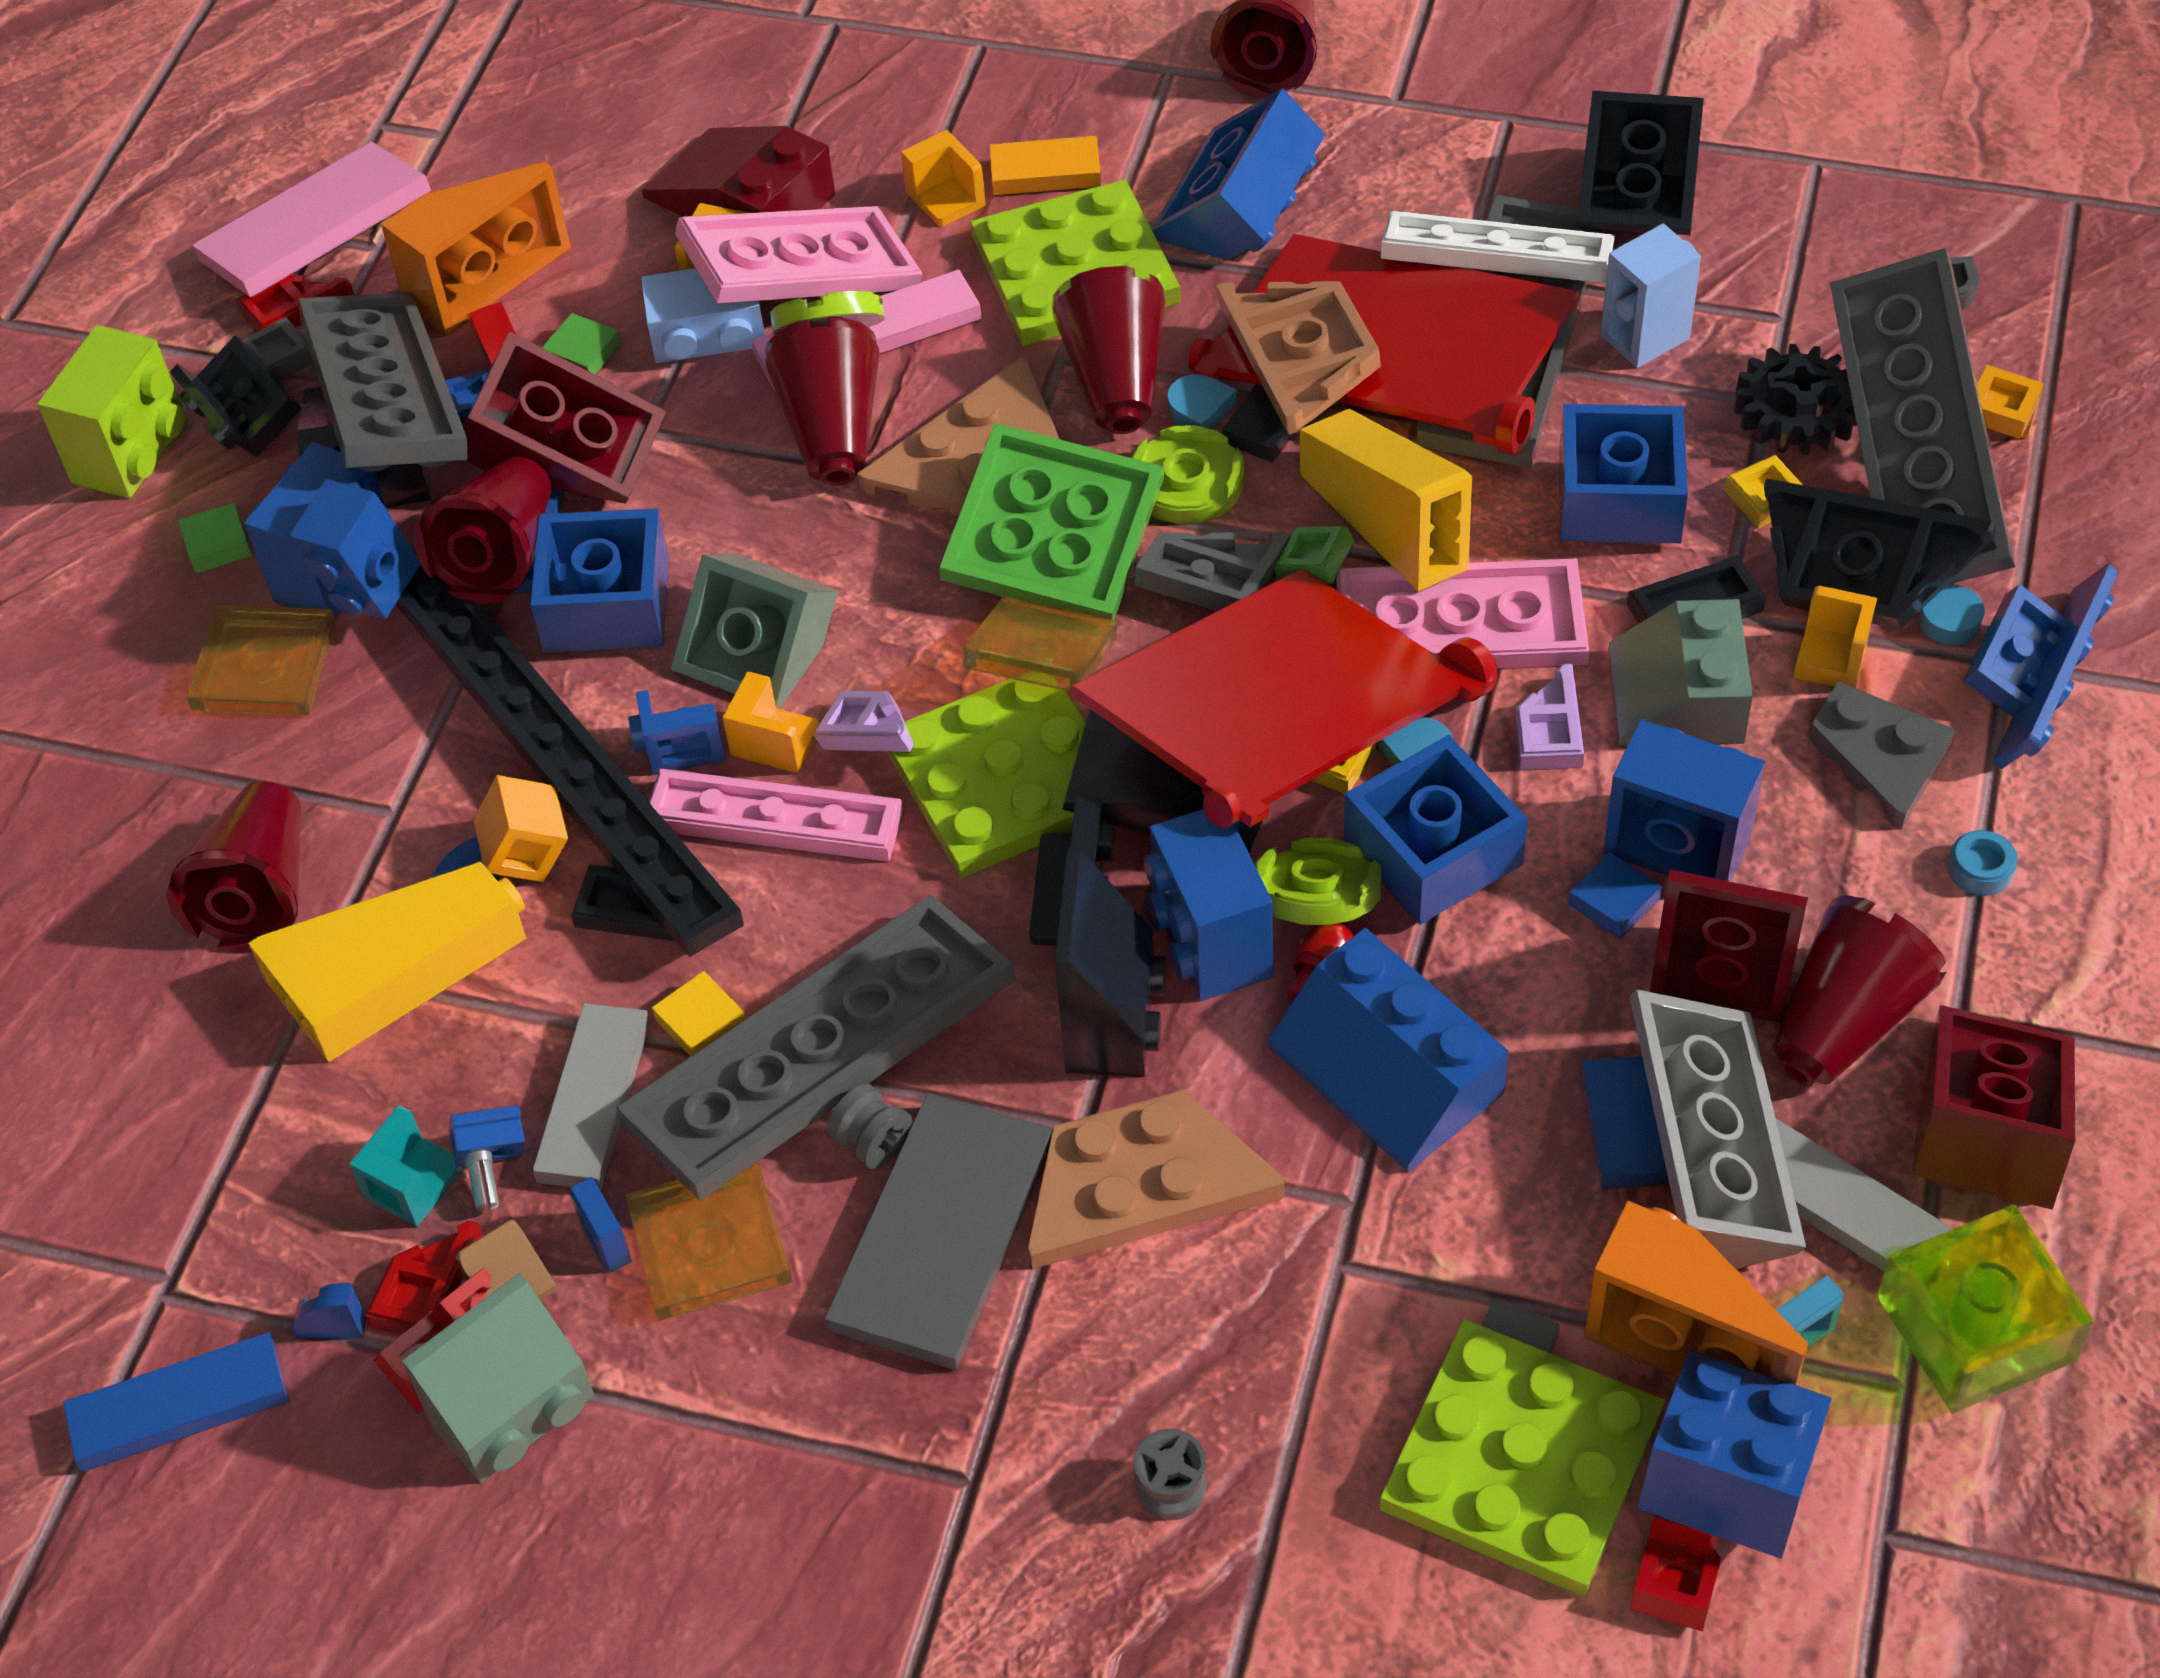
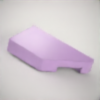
M1563 664L1555 671V677L1537 694L1531 693L1515 707L1514 725L1520 770L1583 767L1584 749L1572 664Z
M841 691L813 734L823 750L910 752L914 746L900 709L888 691Z

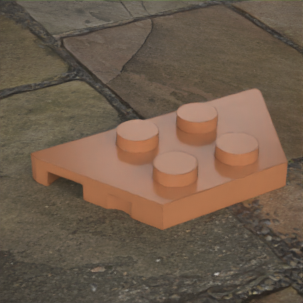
M1313 281L1308 284L1268 282V293H1236L1234 282H1223L1216 285L1218 302L1288 435L1298 432L1381 367L1379 348L1340 281Z
M1020 357L858 472L860 490L865 494L876 496L879 488L907 494L908 504L927 509L942 508L949 511L952 515L959 516L994 423L1059 439L1028 361Z
M1184 1090L1054 1125L1028 1245L1032 1269H1036L1285 1198V1183L1280 1173Z

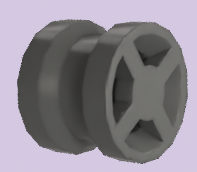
M869 1083L853 1088L841 1099L829 1118L827 1133L828 1137L840 1146L851 1145L855 1148L857 1159L870 1169H877L887 1164L900 1151L913 1122L912 1116L899 1106L888 1107L885 1105L883 1094Z
M1161 1429L1147 1435L1138 1445L1134 1455L1136 1496L1141 1506L1152 1516L1164 1520H1179L1193 1514L1203 1504L1207 1493L1206 1459L1201 1444L1188 1432L1178 1429ZM1178 1477L1184 1480L1183 1483L1178 1482L1176 1484L1164 1486L1168 1480L1176 1479Z

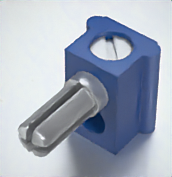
M518 1105L456 1113L450 1116L448 1134L455 1167L466 1165V1168L469 1170L475 1208L478 1211H485L486 1209L480 1170H482L490 1211L499 1205L492 1167L493 1161L522 1157L525 1138L521 1123L520 1107Z

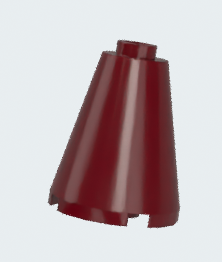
M1236 0L1227 7L1216 21L1212 30L1210 45L1213 61L1216 58L1223 70L1222 77L1225 81L1246 95L1266 98L1281 88L1285 91L1292 88L1295 90L1303 85L1313 69L1317 54L1314 0Z
M1126 266L1099 267L1079 273L1070 278V289L1061 296L1059 289H1057L1052 299L1053 319L1094 421L1098 426L1114 434L1132 433L1138 430L1151 417L1166 304L1164 288L1157 277L1149 273L1150 282L1135 277L1134 268Z
M828 317L829 326L810 328L809 319L802 320L779 330L767 342L765 365L809 475L826 485L841 486L851 482L866 465L880 354L874 331L861 322L843 317Z
M511 457L432 501L423 511L414 528V549L423 570L431 579L437 574V576L451 586L447 592L461 600L486 604L501 602L509 597L525 582L531 569L536 550L539 514H546L552 491L551 481L546 471L531 459Z
M256 781L246 785L175 867L170 878L166 897L172 915L188 933L199 938L201 931L215 938L221 939L218 948L231 952H252L248 944L249 942L261 935L294 924L298 912L301 805L292 791L283 785L271 781Z
M1843 895L1834 898L1824 911L1773 1045L1775 1053L1780 1058L1778 1062L1780 1070L1793 1081L1807 1087L1813 1086L1815 1082L1824 1085L1831 1084L1940 986L1947 973L1940 972L1946 961L1942 952L1928 936L1896 913L1889 923L1870 914L1869 912L1875 903L1865 898Z

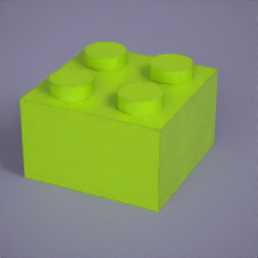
M97 324L37 403L70 482L131 499L144 479L152 474L156 462L170 442L181 433L187 420L157 340Z

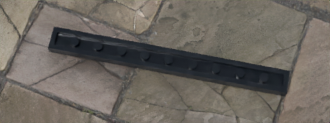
M420 564L395 605L544 784H549L556 788L559 802L688 957L693 956L743 927L744 922L741 909L478 603L461 600L448 593L447 591L451 586L444 582L437 574L431 579Z

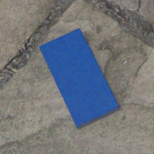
M1642 1056L1583 1061L1581 1076L1601 1189L1669 1184Z

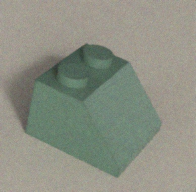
M736 553L702 554L671 670L734 694L738 690L747 671L770 677L776 708H781L823 647L839 590Z
M1739 599L1675 601L1609 642L1608 654L1619 746H1628L1640 719L1662 727L1676 728L1687 735L1714 744L1745 743L1753 694Z
M520 1273L402 1360L432 1428L480 1483L496 1471L507 1470L518 1463L532 1443L554 1426L560 1427L572 1421L582 1411L585 1403L594 1396L583 1362L530 1284Z

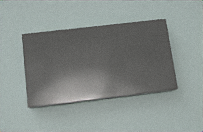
M927 1093L825 1317L827 1331L957 1371L1046 1162L1053 1129Z

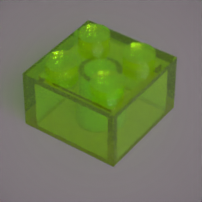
M2015 1204L1889 1255L1877 1298L1951 1414L2077 1362L2094 1322Z

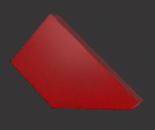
M289 275L253 297L244 294L235 300L241 315L258 332L285 317L295 328L300 326L299 298L354 296L351 282L347 278H335L330 283L307 282L305 275Z
M468 1220L456 1226L458 1232L425 1248L420 1249V1246L416 1245L393 1256L365 1315L369 1326L403 1335L433 1311L443 1299L455 1291L463 1279L456 1255L462 1249L482 1237L483 1234L479 1224Z

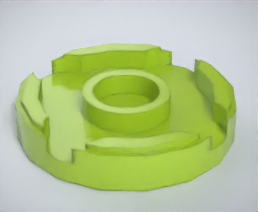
M870 291L826 293V296H821V300L806 303V299L798 298L779 304L770 312L774 335L779 330L795 322L807 319L810 321V328L829 326L828 317L851 319L861 322L867 327L877 325L885 320L882 298L879 299V295Z
M1198 425L1172 426L1161 430L1160 437L1151 440L1149 443L1146 438L1137 445L1131 456L1133 459L1164 467V480L1151 514L1152 517L1161 521L1181 525L1201 524L1215 519L1237 504L1244 489L1243 455L1238 447L1235 450L1234 447L1228 444V437L1217 430Z
M1333 838L1298 839V841L1291 842V850L1277 854V847H1273L1267 850L1254 864L1273 901V916L1281 920L1302 925H1332L1352 921L1370 912L1381 899V865L1375 859L1371 863L1364 858L1359 846L1350 842Z

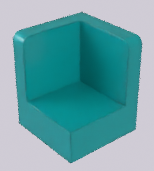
M402 1106L395 1108L349 1163L364 1199L415 1227L420 1225L464 1170V1166L455 1167L451 1152L421 1136L412 1112Z

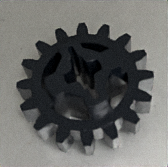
M1790 344L1788 353L1785 355H1781L1771 347L1766 349L1765 361L1753 357L1749 359L1747 372H1740L1738 376L1734 413L1742 415L1741 428L1743 431L1757 428L1756 442L1763 444L1770 439L1778 441V452L1785 453L1791 444L1798 445L1803 455H1809L1811 445L1817 443L1828 452L1833 450L1835 437L1848 441L1851 438L1853 426H1857L1847 370L1840 369L1842 356L1836 354L1826 360L1820 357L1821 349L1819 346H1814L1809 351V354L1800 353L1796 344Z

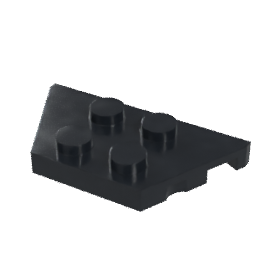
M1766 479L1764 484V492L1769 504L1772 528H1770L1772 547L1778 566L1776 568L1779 595L1785 606L1803 610H1810L1814 588L1816 586H1824L1877 598L1872 624L1902 629L1993 540L1996 533L1992 520L1773 479Z

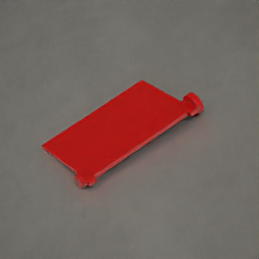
M1298 234L1292 235L1253 293H1268V282L1308 284L1313 281H1340L1379 348L1381 367L1336 402L1472 432L1474 442L1495 446L1502 453L1515 456L1522 454L1532 434L1535 420V404L1531 397L1522 396L1521 394L1579 300L1578 291L1461 267L1381 259V251ZM1231 325L1224 335L1218 334L1214 341L1198 337L1192 343L1188 363L1194 374H1202L1215 379L1223 376L1262 385Z
M1301 568L1073 684L1071 696L1203 788L1202 794L1205 795L1203 808L1207 818L1216 827L1224 829L1239 820L1252 827L1268 817L1270 808L1267 806L1268 804L1450 700L1457 698L1462 701L1471 702L1492 691L1496 685L1498 674L1491 652L1480 641L1470 637L1459 638L1446 645L1440 653L1434 654Z

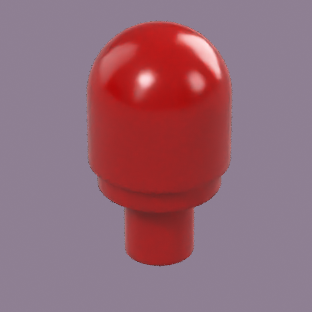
M1341 923L1315 925L1307 933L1294 954L1295 960L1292 967L1297 976L1287 990V995L1292 1001H1294L1315 967L1354 937L1346 926Z

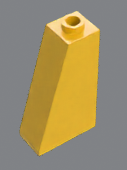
M1351 409L1344 410L1300 429V476L1418 592L1468 570L1472 476L1465 469Z
M478 862L261 935L248 944L264 980L329 1063L527 939L519 913L525 910V904L514 885L506 877L497 881L483 863Z

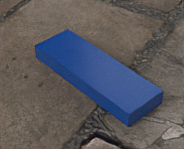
M270 1332L63 1401L74 1459L80 1470L85 1472L290 1401L276 1345Z

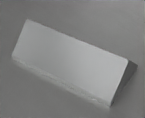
M1636 990L1630 996V1002L1676 1216L1682 1223L1696 1228L1735 1269L1799 1254L1806 1248L1750 1012Z

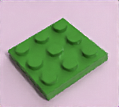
M994 423L940 564V580L1112 626L1164 480V467Z

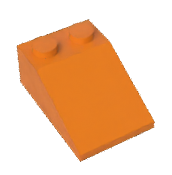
M545 161L424 194L381 224L400 292H412L421 318L446 336L468 321L466 316L468 313L493 304L571 248L553 168Z
M1627 1201L1594 1269L1584 1338L1678 1378L1688 1352L1692 1350L1790 1384L1798 1385L1809 1343L1696 1228L1682 1223L1678 1217L1664 1209L1655 1207L1645 1208Z

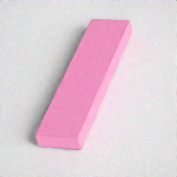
M956 270L879 296V299L882 298L885 320L868 328L874 331L879 352L883 353L982 319L981 307L960 270ZM770 333L751 341L753 353L770 386L775 390L765 365L766 345L774 336V333Z
M661 768L659 769L649 799L652 807L677 835L890 862L903 815L902 800L897 798Z

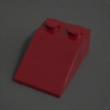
M787 126L709 128L642 189L643 198L682 217H691L699 203L748 213L821 209L836 195L829 146Z
M509 331L463 424L467 437V460L465 461L486 471L508 458L525 457L535 461L546 471L551 481L552 489L626 504L667 411Z
M1669 870L1650 992L1750 1012L1751 1017L1781 1023L1808 897Z
M1940 1005L1936 1017L1915 1138L1913 1175L1926 1178L1933 1184L1943 1188H1966L1997 1196L2002 1201L2011 1205H2034L2053 1210L2076 1141L2075 1037Z

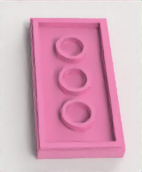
M371 141L192 244V247L201 263L249 297H253L408 206L424 194H428L431 189L425 174Z
M878 206L678 218L675 231L676 237L717 303L826 296V293L845 291H897L920 283L923 275Z
M1577 558L1469 563L1468 570L1419 592L1393 566L1340 568L1336 576L1335 582L1338 592L1434 654L1440 653L1446 645L1459 638L1470 637L1480 641L1487 647L1495 660L1497 669L1562 666L1563 664H1572L1573 666L1588 665L1589 645Z

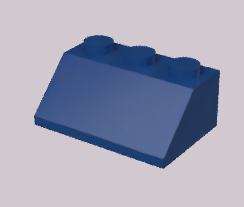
M1283 88L1213 127L1151 229L1157 241L1226 260L1248 249L1251 252L1259 251L1275 235L1276 228L1273 226L1279 214L1284 212L1295 200L1297 193L1294 191V188L1298 181L1315 165L1317 158L1314 154L1326 134Z
M1366 927L1315 967L1268 1039V1047L1406 1172H1410L1504 1095L1509 1050Z

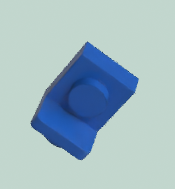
M648 690L636 692L639 714L628 716L631 738L635 753L647 751L653 775L658 774L660 768L681 770L726 761L714 703L683 707L674 711L654 714Z

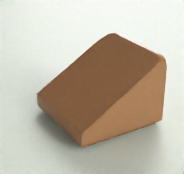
M513 1219L465 1247L456 1255V1260L465 1281L469 1280L482 1268H485L491 1275L490 1288L486 1292V1297L518 1273L527 1280L540 1301L558 1290L554 1280L526 1235Z

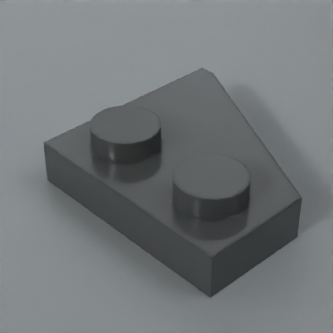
M1188 532L1159 533L1135 567L1134 586L1219 611L1268 586L1276 574L1274 567L1290 539V534L1271 532L1270 544H1235V532H1211L1206 535H1193Z
M1838 681L1812 723L1809 740L1828 759L1836 761L1842 767L1844 776L1859 791L1868 788L1887 807L1885 818L1893 826L1902 829L1951 747L1955 729Z

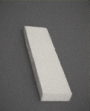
M1390 211L1382 239L1381 259L1606 283L1609 252L1613 251L1614 236L1612 234Z

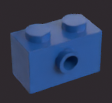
M325 479L289 535L305 558L303 561L304 566L312 574L319 577L329 591L328 599L341 611L353 616H359L363 612L387 619L420 566L418 556L375 492Z

